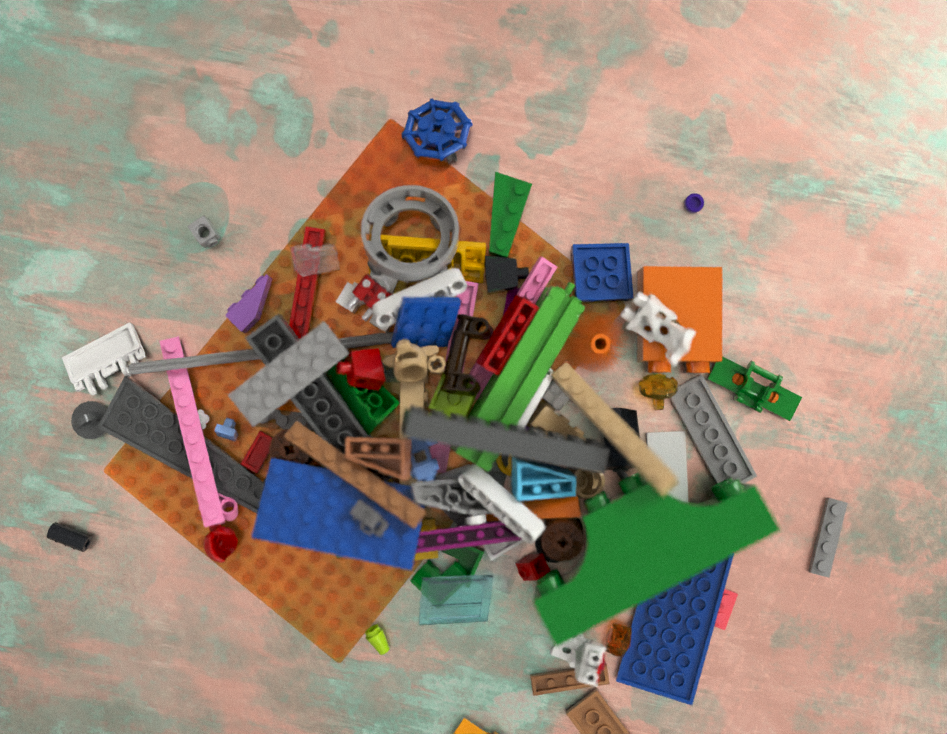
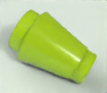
M375 624L365 631L366 640L380 655L390 650L382 627Z

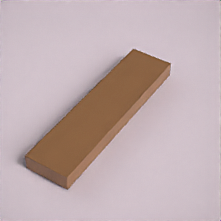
M606 663L604 670L601 671L597 686L610 684ZM575 668L530 675L533 696L594 687L593 685L578 682L575 677Z

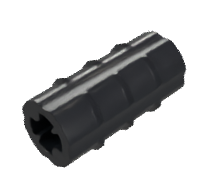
M57 522L50 526L47 533L48 539L81 552H85L88 549L92 540V536Z

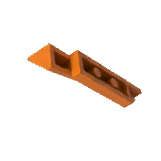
M577 495L563 498L520 501L539 519L581 516L580 500ZM485 514L486 522L501 521L494 514Z

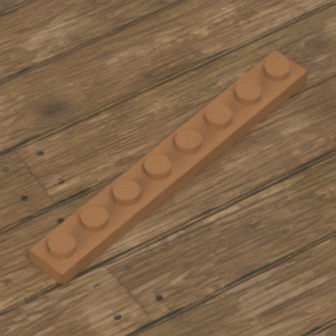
M296 421L284 435V438L412 529L415 530L426 515L424 509L355 461L345 458V454Z

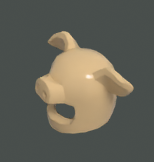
M403 339L396 344L397 351L395 354L385 357L382 361L386 366L393 367L398 381L409 384L415 383L426 377L428 371L427 358L436 355L439 352V348L432 345L419 347L417 344Z
M568 467L576 476V495L578 498L594 497L604 488L605 478L603 473Z

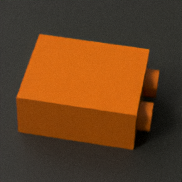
M643 266L638 270L637 293L641 292L647 296L651 293L654 294L665 307L676 314V320L682 327L696 331L688 352L680 358L678 363H686V373H710V363L722 362V267ZM644 326L646 331H651V327ZM662 326L660 332L666 335L668 333L667 327ZM637 333V362H647V372L670 373L671 363L665 356L667 349L664 344L655 340L650 343Z

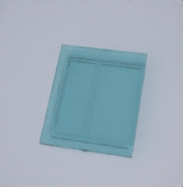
M493 575L422 578L419 625L488 622Z

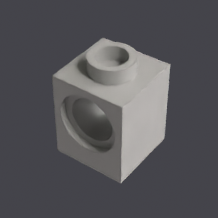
M204 215L188 225L196 240L205 248L213 247L218 243L217 240L221 238L210 220ZM209 229V235L203 238V231Z

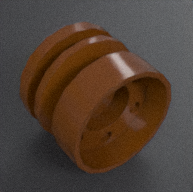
M289 429L278 432L272 438L269 446L271 458L308 465L313 459L296 446L293 447L295 452L289 453L290 449L287 447L293 444L284 438Z
M579 517L545 520V530L542 532V547L545 553L553 560L560 562L576 558L582 552L584 545L583 524Z

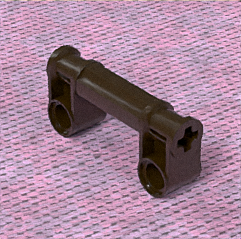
M458 314V324L453 332L444 371L445 379L440 390L449 394L475 396L480 391V383L472 375L462 373L469 339L487 340L491 337L493 329L484 318ZM482 326H486L483 332H479ZM469 382H473V386L470 389H466V385Z

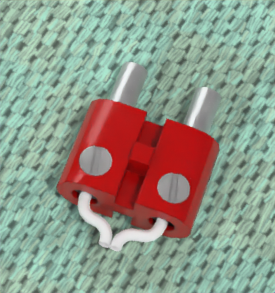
M366 274L352 291L354 296L346 305L352 309L359 299L366 303L369 308L361 318L367 322L373 314V305L392 296V293L389 291L390 286L387 283L388 278L384 275L380 277L378 275L370 276ZM374 278H378L379 280L384 279V283L387 286V289L384 286H381L379 282Z

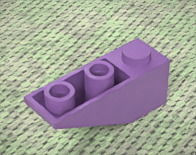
M267 274L260 276L255 281L256 285L251 290H246L241 295L242 299L238 303H233L227 309L228 313L225 316L241 332L247 333L260 320L272 282V278Z

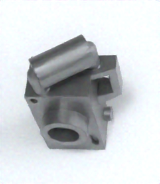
M361 500L356 503L350 512L354 520L358 519L361 521L360 529L368 535H371L373 532L375 535L382 537L389 526L388 522L382 519V515ZM365 525L371 528L370 532L364 529Z

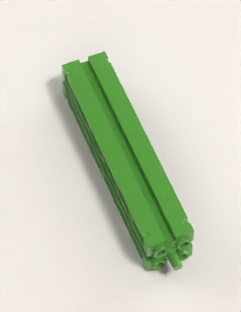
M568 282L565 289L558 286L545 287L535 304L539 307L537 313L499 376L493 373L467 419H470L471 416L479 417L485 420L486 423H490V420H495L506 424L507 427L510 424H518L579 320L580 314L586 308L581 305L582 301L574 296L569 297L575 287L573 283ZM450 446L455 453L488 472L491 470L493 462L499 456L497 453Z

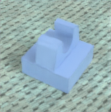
M226 418L223 425L217 424L214 430L216 435L236 442L238 433L234 429L236 425L235 420Z

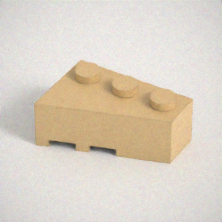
M539 402L528 421L534 428L546 432L545 434H548V431H554L567 437V434L578 436L584 439V441L586 440L583 437L585 433L576 426L575 428L569 425L570 421L562 414L558 416L554 412L555 409L547 402L545 405Z

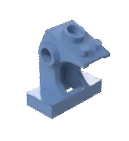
M408 438L412 439V478H417V481L422 480V482L437 478V470L440 468L437 459H432L429 446L438 443ZM424 450L427 460L417 463L414 454Z

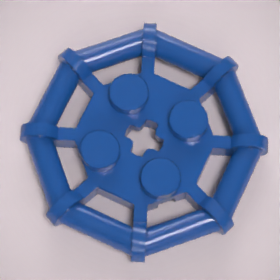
M431 98L427 103L407 113L408 119L401 135L413 150L414 156L444 161V158L461 148L465 149L467 146V137L473 124L472 120L468 119L460 108L458 102L451 103ZM435 108L446 109L449 111L445 113L443 110L436 111ZM432 109V112L424 117L419 116L425 113L426 111ZM456 114L461 122L456 123L452 117ZM414 122L418 123L416 131H412ZM435 128H440L441 132L437 133L436 131H432ZM457 130H462L460 138L455 137ZM419 138L422 144L418 145L414 139ZM432 146L438 149V151L428 150L427 148Z

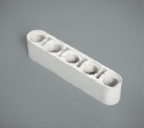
M452 268L378 301L373 305L372 311L378 326L388 327L396 323L402 297H454L466 290L467 283L461 271L457 268Z
M470 465L458 477L460 485L526 543H534L545 530L544 523L520 501H517L513 495L478 465Z

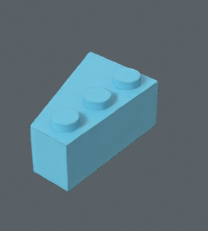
M512 456L511 492L517 501L576 496V476L569 469Z

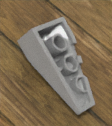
M458 478L410 484L415 504L474 516L493 514L460 485Z

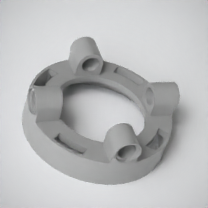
M416 185L399 186L380 194L366 209L361 224L363 246L369 260L367 264L374 275L380 276L384 274L401 281L425 280L447 271V266L452 261L459 242V223L452 205L434 190ZM406 197H421V198H425V202L415 201V200H407V201H405V200H406ZM414 210L429 215L433 226L441 232V241L437 250L423 261L405 263L395 260L386 253L381 244L380 237L383 226L388 227L394 224L399 217V212ZM370 225H373L371 232L372 241H367L366 233L369 234ZM450 232H452V238H451L452 244H451L450 248H448V247H449V243H450Z

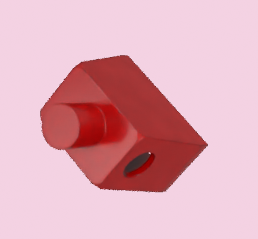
M379 348L351 351L344 362H338L336 365L337 373L346 374L350 386L379 390L386 381Z

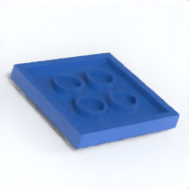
M629 243L573 244L571 246L576 298L582 302L633 300Z
M402 297L391 340L392 347L397 348L396 344L403 339H407L410 343L417 344L419 347L429 345L448 347L461 305L460 298Z

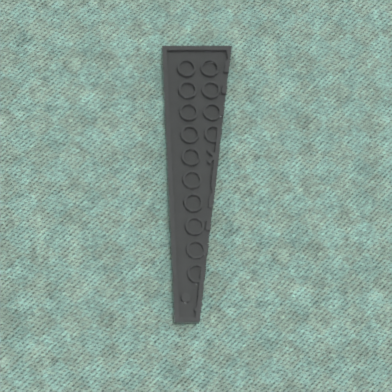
M125 376L97 428L192 478L177 414L128 376ZM204 436L218 493L232 498L236 503L258 513L264 482Z

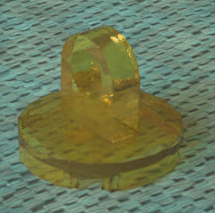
M664 374L647 375L644 377V380L639 381V392L643 396L652 399L655 411L664 410V399L670 398L678 392V382L673 377L671 379L666 378Z

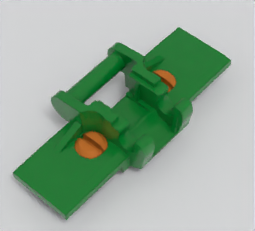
M722 356V362L714 364L707 378L732 391L735 394V401L759 413L765 408L788 421H791L802 399L801 396L780 386L783 376H777L759 367L752 360L745 368ZM751 372L772 381L769 387L753 381L754 379L750 377Z

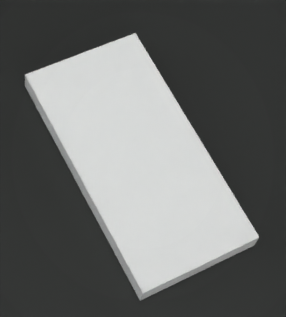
M685 431L647 432L646 446L678 479V485L668 494L679 501L689 502Z

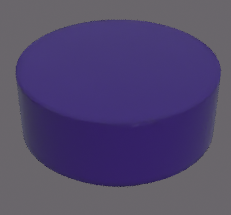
M692 193L686 197L684 207L690 213H697L704 207V199L700 194Z

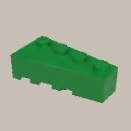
M495 172L489 255L508 258L532 183Z
M345 356L339 362H344L347 356ZM336 363L326 371V374L367 434L370 435L394 412L400 402L383 385L379 390L350 386L347 381V375L337 373Z

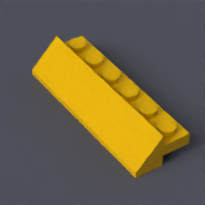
M381 235L380 237L381 244L386 253L395 260L405 263H416L429 258L437 250L441 239ZM459 241L457 251L452 261L448 264L447 269H459L465 281L483 283L486 243Z

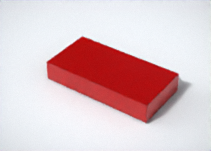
M260 430L242 460L241 465L258 474L269 456V446L273 437Z

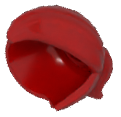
M225 522L209 526L210 532L204 539L205 553L209 558L218 563H224L226 558L235 551L238 544L234 530L222 526Z

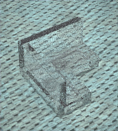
M311 244L290 247L294 270L302 277L340 270L337 247L334 244L313 247Z

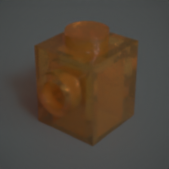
M613 623L606 635V652L614 656L624 657L631 644L632 628Z

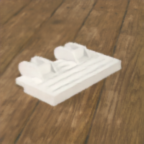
M129 322L62 357V360L75 390L79 392L85 389L84 380L89 393L95 395L97 390L93 379L96 378L99 387L105 390L108 388L105 378L119 371L117 363L123 375L130 377L131 374L129 373L127 362L139 363V360L146 357L134 325Z

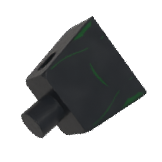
M485 256L487 295L518 288V279H526L529 275L528 267L517 268V259Z

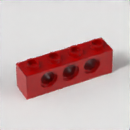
M515 295L477 358L476 363L499 376L539 307L524 297Z

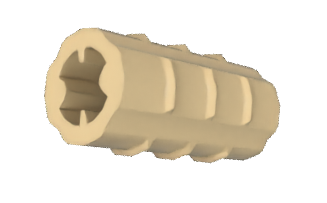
M436 355L430 357L428 370L431 373L442 374L446 365L445 359ZM439 362L440 367L435 368L433 364Z

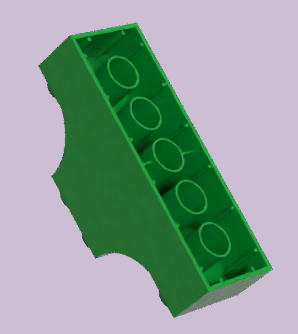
M637 472L618 482L622 490L621 493L609 498L603 490L594 497L585 499L583 502L587 510L582 512L581 515L586 526V543L580 560L571 572L561 576L556 568L537 580L538 582L535 584L537 589L534 593L533 603L555 646L557 647L780 531L781 529L756 485L741 483L739 478L733 480L730 477L710 488L714 497L704 502H684L675 499L668 493L662 498L642 475Z

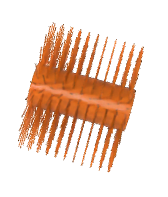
M584 313L583 318L585 319L579 321L580 323L577 324L578 329L576 326L573 328L576 331L574 333L580 336L570 334L576 337L569 336L568 338L572 340L566 341L574 342V346L570 342H565V346L569 349L567 352L572 354L571 360L576 359L574 354L577 351L579 357L576 361L579 359L582 361V364L583 362L584 365L586 363V366L590 364V367L592 364V369L593 365L595 369L596 364V371L597 359L599 373V367L604 368L605 365L608 366L611 363L610 357L615 361L617 360L615 356L622 358L614 353L617 351L611 349L615 348L612 346L623 347L620 345L629 344L618 343L620 342L618 338H623L618 335V330H613V326H609L611 318L605 322L604 317L602 319L601 316L600 319L601 313H599V318L597 313V318H594L592 321V319H589L591 315Z

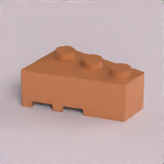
M346 437L345 458L367 467H372L385 474H390L403 481L409 480L411 478L412 439Z

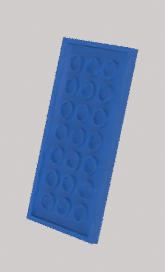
M271 458L251 538L412 570L422 520L414 530L330 470ZM383 481L414 502L411 486ZM359 500L382 515V519L388 522L389 526L382 537L375 535L373 532L371 535H368L360 529L361 521L353 519L350 512ZM416 504L425 510V505ZM366 525L364 526L366 531H371V528Z
M734 555L636 605L616 676V682L693 705Z

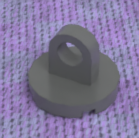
M95 401L81 403L72 414L71 424L73 430L78 436L85 439H96L105 435L106 432L97 428L107 407Z

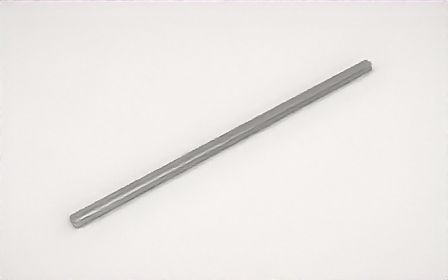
M393 332L338 339L346 349L391 343ZM253 349L131 363L129 364V373L134 375L257 360L260 358Z

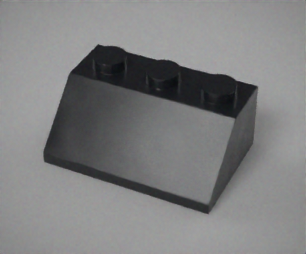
M611 408L640 438L637 410ZM600 432L601 442L604 443L603 446L609 449L605 470L634 468Z

